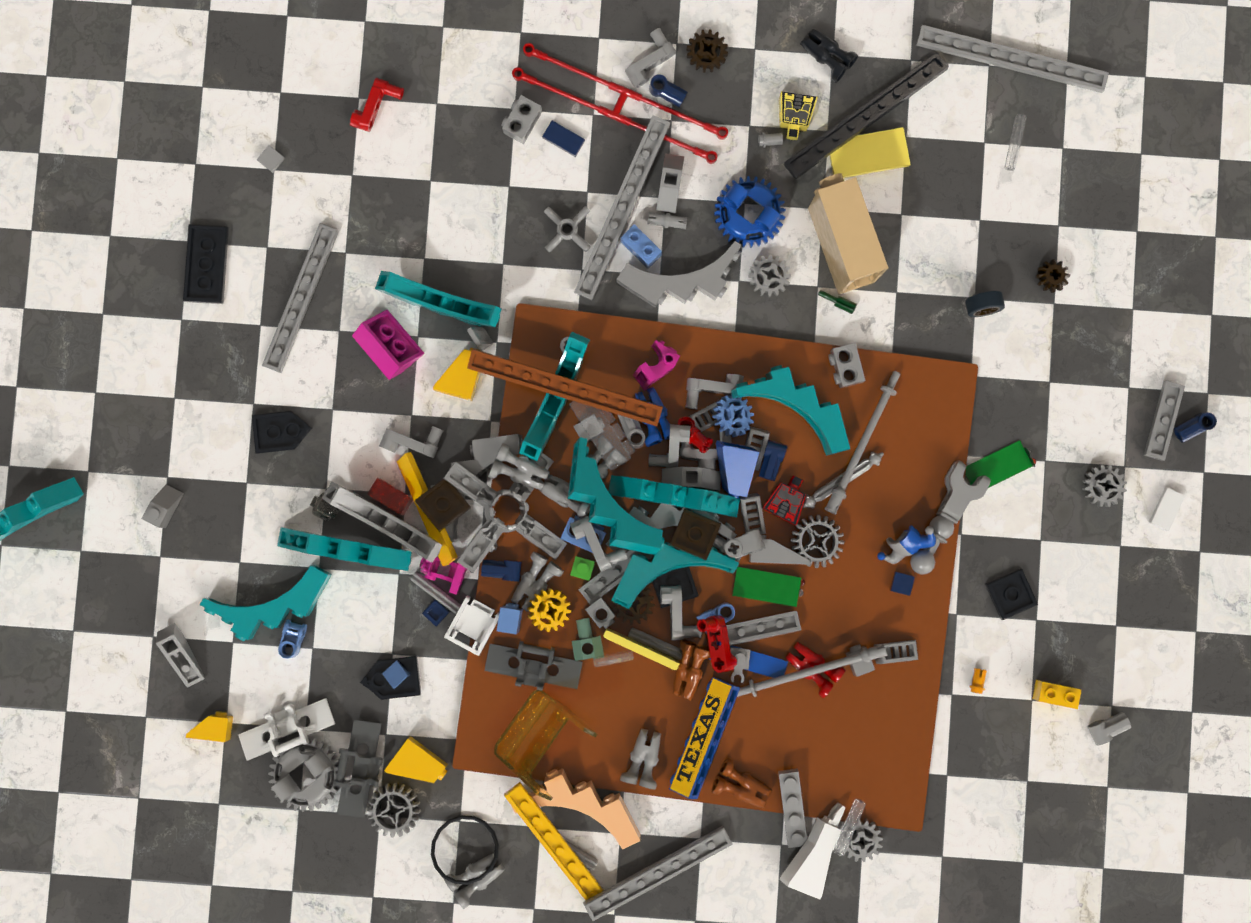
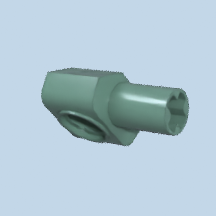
M590 619L576 620L579 639L571 641L575 661L604 656L601 636H592ZM585 643L593 645V651L589 654L584 653L582 650V646Z

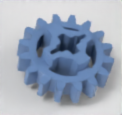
M731 394L722 397L721 400L716 402L718 406L714 407L713 410L717 413L712 417L717 419L715 426L720 425L719 432L725 431V436L732 435V437L746 434L745 431L750 430L749 425L754 423L750 417L754 416V413H750L749 410L752 406L746 405L747 399L742 401V397L733 398Z

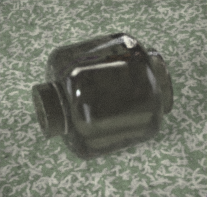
M325 492L321 493L319 497L315 495L310 504L313 507L312 514L324 521L334 520L339 509L322 499Z

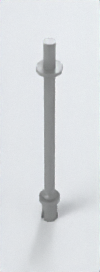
M893 371L887 386H881L880 389L883 391V394L839 486L831 491L832 495L825 510L832 514H837L842 500L846 499L845 489L890 396L897 394L893 389L901 375L899 372Z
M884 644L868 649L865 647L858 654L759 683H754L751 679L749 680L750 685L740 688L737 697L749 693L756 697L759 690L859 661L870 663V660L888 656Z

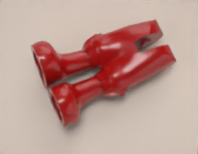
M799 642L793 648L805 658L801 661L799 657L791 652L785 657L798 671L825 663V659L821 654L815 653ZM839 667L824 673L833 682L837 683L846 669ZM819 673L804 677L808 680L812 679L818 685V694L823 699L834 686V684Z

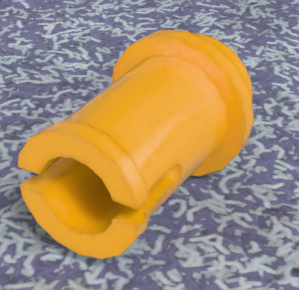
M974 668L972 685L969 686L971 688L970 692L982 694L985 691L983 687L987 673L986 670Z

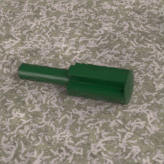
M822 290L818 293L819 296L835 303L834 306L850 314H853L856 309V303L841 296L837 298Z

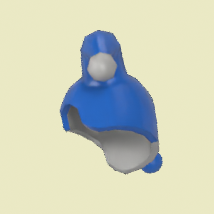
M911 525L909 530H904L897 540L887 538L886 541L893 551L890 555L879 552L877 558L891 564H896L904 557L917 553L919 549L935 546L936 538L933 533V527H926L925 532L928 535H921Z

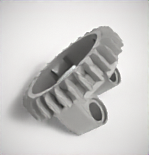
M314 739L312 743L309 740V743L306 745H298L279 753L280 757L272 758L276 764H270L269 766L274 769V771L268 773V775L274 777L269 781V783L275 784L271 787V791L276 793L275 798L279 797L280 803L288 802L287 808L293 804L294 811L299 806H301L302 812L306 810L307 806L310 811H313L314 805L317 809H320V802L324 805L328 804L326 797L332 800L334 796L331 792H338L333 782L336 780L338 771L336 763L340 759H333L336 752H328L331 746L324 749L323 741L316 745L317 739ZM304 747V749H309L313 751L317 749V751L315 753L303 752L300 750V748ZM305 762L304 764L317 780L301 791L289 773ZM330 771H333V773L330 774L329 784L331 785L327 788L326 783L328 779V773Z

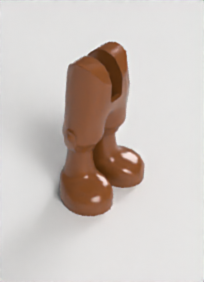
M681 640L679 646L682 651V660L679 662L680 664L676 670L673 694L680 697L684 692V699L692 701L703 675L701 665L705 659L710 658L709 647L697 646L695 642ZM694 653L693 664L690 668V659L692 654Z
M726 759L719 770V774L737 781L740 786L717 776L712 786V793L719 795L722 791H728L732 793L737 801L742 800L764 808L767 802L755 795L759 791L760 794L770 796L772 789L753 778L750 773H739L734 769V762Z

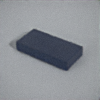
M553 120L542 136L544 140L574 157L577 156L585 142L584 138Z

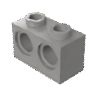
M521 95L518 100H514L511 106L512 112L509 116H505L501 126H503L502 130L505 135L524 144L542 113V107ZM524 107L531 109L527 114H522L520 111ZM514 124L521 125V128L517 131L511 129Z
M856 343L836 347L830 351L831 354L828 357L830 365H834L836 373H833L836 385L839 384L840 388L866 381ZM840 352L847 354L848 360L846 362L839 359ZM845 371H850L853 374L852 380L849 381L844 378Z

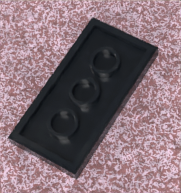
M188 225L183 292L184 302L223 304L229 233L227 226Z

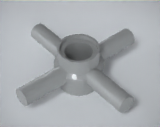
M584 206L571 220L562 219L550 207H547L544 213L558 225V234L544 248L550 253L563 239H572L587 252L591 246L577 234V225L590 210ZM566 225L573 228L568 234L562 231V228Z

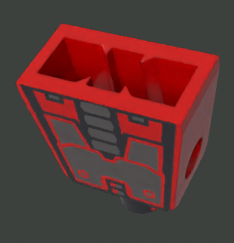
M792 476L788 485L780 482L763 504L762 509L792 525H797L806 494L798 491L803 480Z

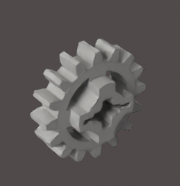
M769 254L768 259L761 256V262L755 260L754 264L756 267L751 266L750 270L753 273L748 275L749 278H753L749 284L756 286L754 292L760 290V296L767 293L768 298L771 297L772 293L778 296V290L784 292L786 289L783 285L788 286L790 282L786 279L791 278V274L786 273L790 267H784L786 261L779 262V256L772 259L771 254ZM765 264H771V266L767 268L761 267ZM777 267L781 270L782 275L778 273ZM769 272L772 273V278L770 280L767 279V275L769 274ZM757 277L761 278L763 283L762 285L759 283ZM770 285H778L775 288H769Z
M1099 465L1098 469L1096 467L1091 468L1092 473L1085 474L1088 480L1082 481L1086 484V487L1082 488V490L1088 492L1085 498L1091 497L1090 503L1094 504L1097 502L1098 507L1103 505L1111 507V503L1113 505L1118 504L1117 499L1124 498L1121 492H1127L1123 488V485L1127 484V482L1121 480L1124 474L1118 475L1119 469L1112 470V465H1107L1106 468L1104 465ZM1102 473V475H1100V478L1098 480H1095V477ZM1100 483H1104V485H1106L1107 487H1110V488L1105 489V487H1103L1102 485H1099V484H1100ZM1114 492L1113 496L1107 499L1109 494Z
M858 817L856 823L849 820L850 826L843 825L845 832H840V837L843 839H840L839 843L844 845L841 847L843 853L847 852L848 858L854 856L855 862L859 858L865 862L866 857L873 860L872 854L878 855L877 848L883 847L882 843L879 842L883 840L882 835L879 834L881 832L879 827L875 828L876 825L873 821L869 824L867 818L861 822Z

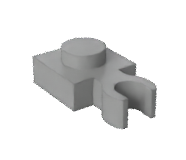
M730 647V652L737 659V665L731 674V681L734 682L735 675H740L741 683H743L744 675L742 670H749L750 649Z

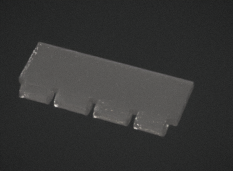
M575 401L569 403L610 470L631 459L630 455L635 452V449L629 440L620 441L626 435L618 423L610 425L616 420L611 412Z

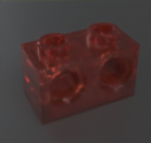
M378 477L367 495L400 515L406 513L413 501L412 497Z

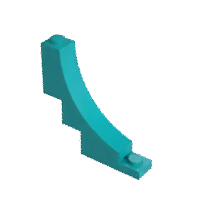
M580 437L574 444L568 499L590 503L588 522L611 527L609 546L655 555L664 546L663 530L640 522L618 505L601 479L596 459L587 457L589 453L587 438Z
M283 527L280 528L277 543L278 547L306 554L404 571L409 570L411 563V551Z

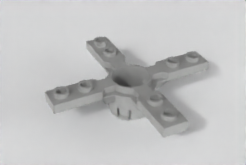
M541 453L538 461L530 459L547 470L554 462L543 453ZM457 462L453 464L443 479L484 507V515L487 521L456 561L471 573H474L503 532L516 530L554 560L557 559L567 545L566 542L527 514L529 505L525 501L534 488L520 483H513L509 490L502 489L496 492ZM534 474L532 475L533 477L541 480V477H538ZM500 496H510L519 504L520 515L513 525L506 526L504 525L505 522L499 518H494L496 511L492 506L496 504Z

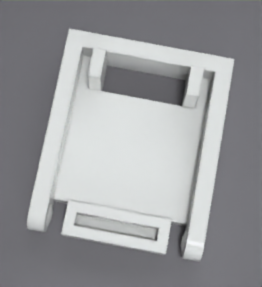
M467 595L444 638L480 656L498 622L499 612L496 614L495 619L492 618L494 609L475 599L469 605L468 602L471 597ZM461 632L476 641L471 647L456 638L457 634Z

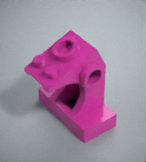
M662 340L660 342L654 341L651 346L658 355V364L648 366L645 362L633 374L644 391L671 372L680 357L675 349L664 346L665 342Z
M438 556L434 559L433 563L422 557L420 572L425 574L424 578L435 581L437 577L452 583L449 592L456 595L459 594L467 569L453 561L449 564L451 568L448 576L437 573L440 565Z

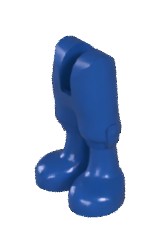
M654 387L648 388L647 392L651 403L663 406L659 423L664 439L669 440L670 423L666 418L668 415L667 408L664 407ZM642 391L635 393L637 399L647 401ZM644 423L648 427V436L645 439L646 446L650 447L660 443L663 439L657 426Z

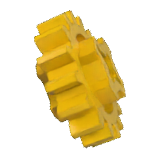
M549 588L546 593L542 589L541 595L534 594L535 601H529L533 605L527 608L528 611L532 612L528 615V618L534 619L532 624L534 626L538 625L539 630L542 631L545 627V630L550 632L552 627L557 631V625L563 627L564 623L562 621L569 620L566 613H571V610L566 607L570 605V602L565 601L567 597L564 594L560 595V591L556 590L554 592L553 589ZM550 598H556L559 602H552ZM540 618H546L548 622H543Z

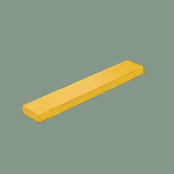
M409 452L405 453L397 461V464L415 503V500L428 491V488L412 453ZM415 503L429 536L442 545L438 555L442 566L449 565L458 556L446 529L444 528L439 532Z

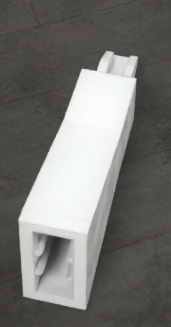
M837 803L830 810L828 817L824 816L823 819L817 817L808 839L779 879L786 886L821 899L831 854L841 832V829L837 826L844 813L845 806Z

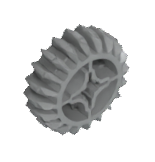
M812 515L808 516L809 523L802 519L801 521L804 526L796 525V528L800 531H792V534L796 535L797 539L792 538L790 541L797 542V545L792 546L791 549H798L799 552L797 554L810 560V565H807L808 567L812 565V562H814L815 568L819 567V562H821L822 567H826V560L833 564L834 562L831 557L839 558V555L835 552H843V549L839 548L838 544H844V541H838V537L844 535L843 533H836L840 526L833 528L832 526L835 524V521L831 520L827 523V516H824L822 521L820 515H816V521H814ZM821 525L828 529V531L820 535L811 526ZM807 531L809 542L803 547L802 537L804 532ZM814 536H817V538L824 537L820 541L821 547L812 545L815 542ZM832 536L833 544L828 553L825 543ZM816 548L822 553L823 557L814 558L806 552Z
M389 783L385 785V789L379 787V793L374 792L372 794L374 799L368 801L369 804L373 805L367 808L368 812H373L368 815V819L374 818L371 826L373 827L377 824L379 827L376 829V832L383 829V836H386L388 831L391 838L395 836L396 832L399 837L403 835V831L408 834L410 832L409 827L414 828L416 826L414 821L420 819L416 814H419L421 809L415 808L420 805V801L414 802L417 794L415 793L411 796L409 794L412 791L411 788L404 791L405 784H402L400 789H398L397 783H394L392 788ZM393 795L402 797L406 802H398L396 796ZM387 796V808L379 811L381 799ZM393 806L399 809L396 814L389 811ZM409 809L408 820L401 824V813ZM382 818H390L395 825L388 824Z

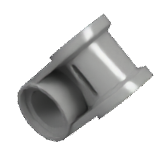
M756 529L728 541L725 545V552L730 557L740 558L761 551L766 547L759 529ZM734 545L739 546L737 553L731 550L734 548Z

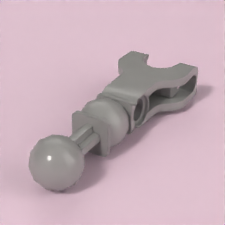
M960 460L955 461L945 475L947 493L936 513L937 517L933 518L929 525L934 529L935 546L918 550L917 553L911 556V567L918 574H928L934 569L936 562L933 555L939 544L947 543L946 539L954 532V524L958 523L970 501L982 498L990 485L991 480L987 476H980L971 486L967 485L963 478L966 465Z

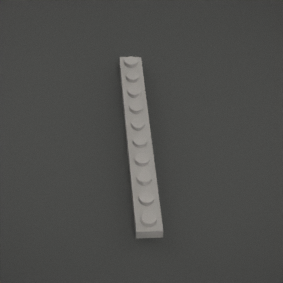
M926 25L921 26L916 46L1100 93L1105 91L1109 74L1106 71Z
M652 115L574 291L575 294L591 301L593 300L669 129L670 122Z

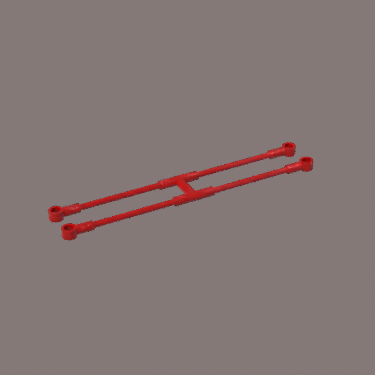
M526 43L523 46V52L527 57L534 56L544 61H550L620 93L613 111L601 105L599 107L541 82L537 78L524 73L519 67L514 68L512 71L513 78L516 81L523 80L533 85L536 84L592 108L611 119L628 126H634L643 131H646V126L620 114L627 97L639 102L643 101L701 126L704 130L716 134L720 140H724L728 136V129L726 127H717L707 122H701L643 97L642 94L587 73L548 56L547 53L535 49L531 43ZM532 48V51L526 52V49ZM521 72L522 74L521 76L517 77L515 76V73ZM719 131H725L726 134L721 136ZM665 135L664 140L692 151L693 154L706 159L707 163L714 164L717 161L718 156L715 151L708 152L696 146L692 147ZM709 155H714V156H715V159H714V160H710V159L708 158V156H709Z

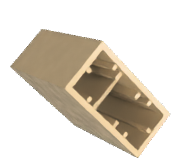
M842 173L826 177L819 182L820 188L814 191L815 196L808 207V211L838 295L875 283L888 269V265L857 178L844 181Z

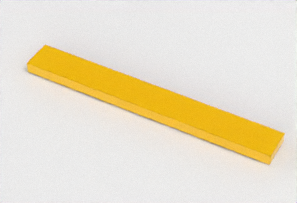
M521 782L504 793L508 802L585 900L604 891Z

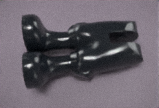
M812 29L808 33L809 38L805 37L800 45L817 62L827 64L831 68V79L837 83L845 74L846 69H850L856 62L858 54L853 51L847 52L840 49L836 40H832L821 32ZM830 54H834V55L837 56L842 62L837 61V60L834 59Z

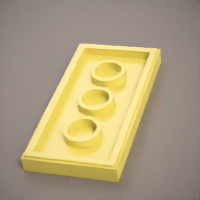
M903 127L857 135L829 155L833 175L842 173L843 178L909 167L911 165Z
M606 628L604 632V638L673 670H677L680 664L678 660L614 630Z

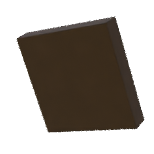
M442 479L415 500V503L439 532L471 509V506L458 490L445 479Z
M684 508L669 546L706 561L721 523Z

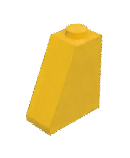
M470 347L469 350L464 349L435 383L433 386L434 391L473 401L480 372L467 369L471 351L475 348Z
M410 736L384 771L393 775L435 783L437 779L441 781L448 772L445 769L448 763Z

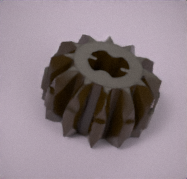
M1052 259L1050 263L1045 261L1043 267H1038L1037 270L1040 274H1037L1035 278L1041 279L1037 284L1038 286L1044 285L1043 291L1050 289V292L1054 293L1056 289L1061 291L1063 286L1068 285L1069 282L1066 279L1070 277V274L1065 273L1068 270L1067 266L1062 268L1063 261L1056 264L1055 259Z

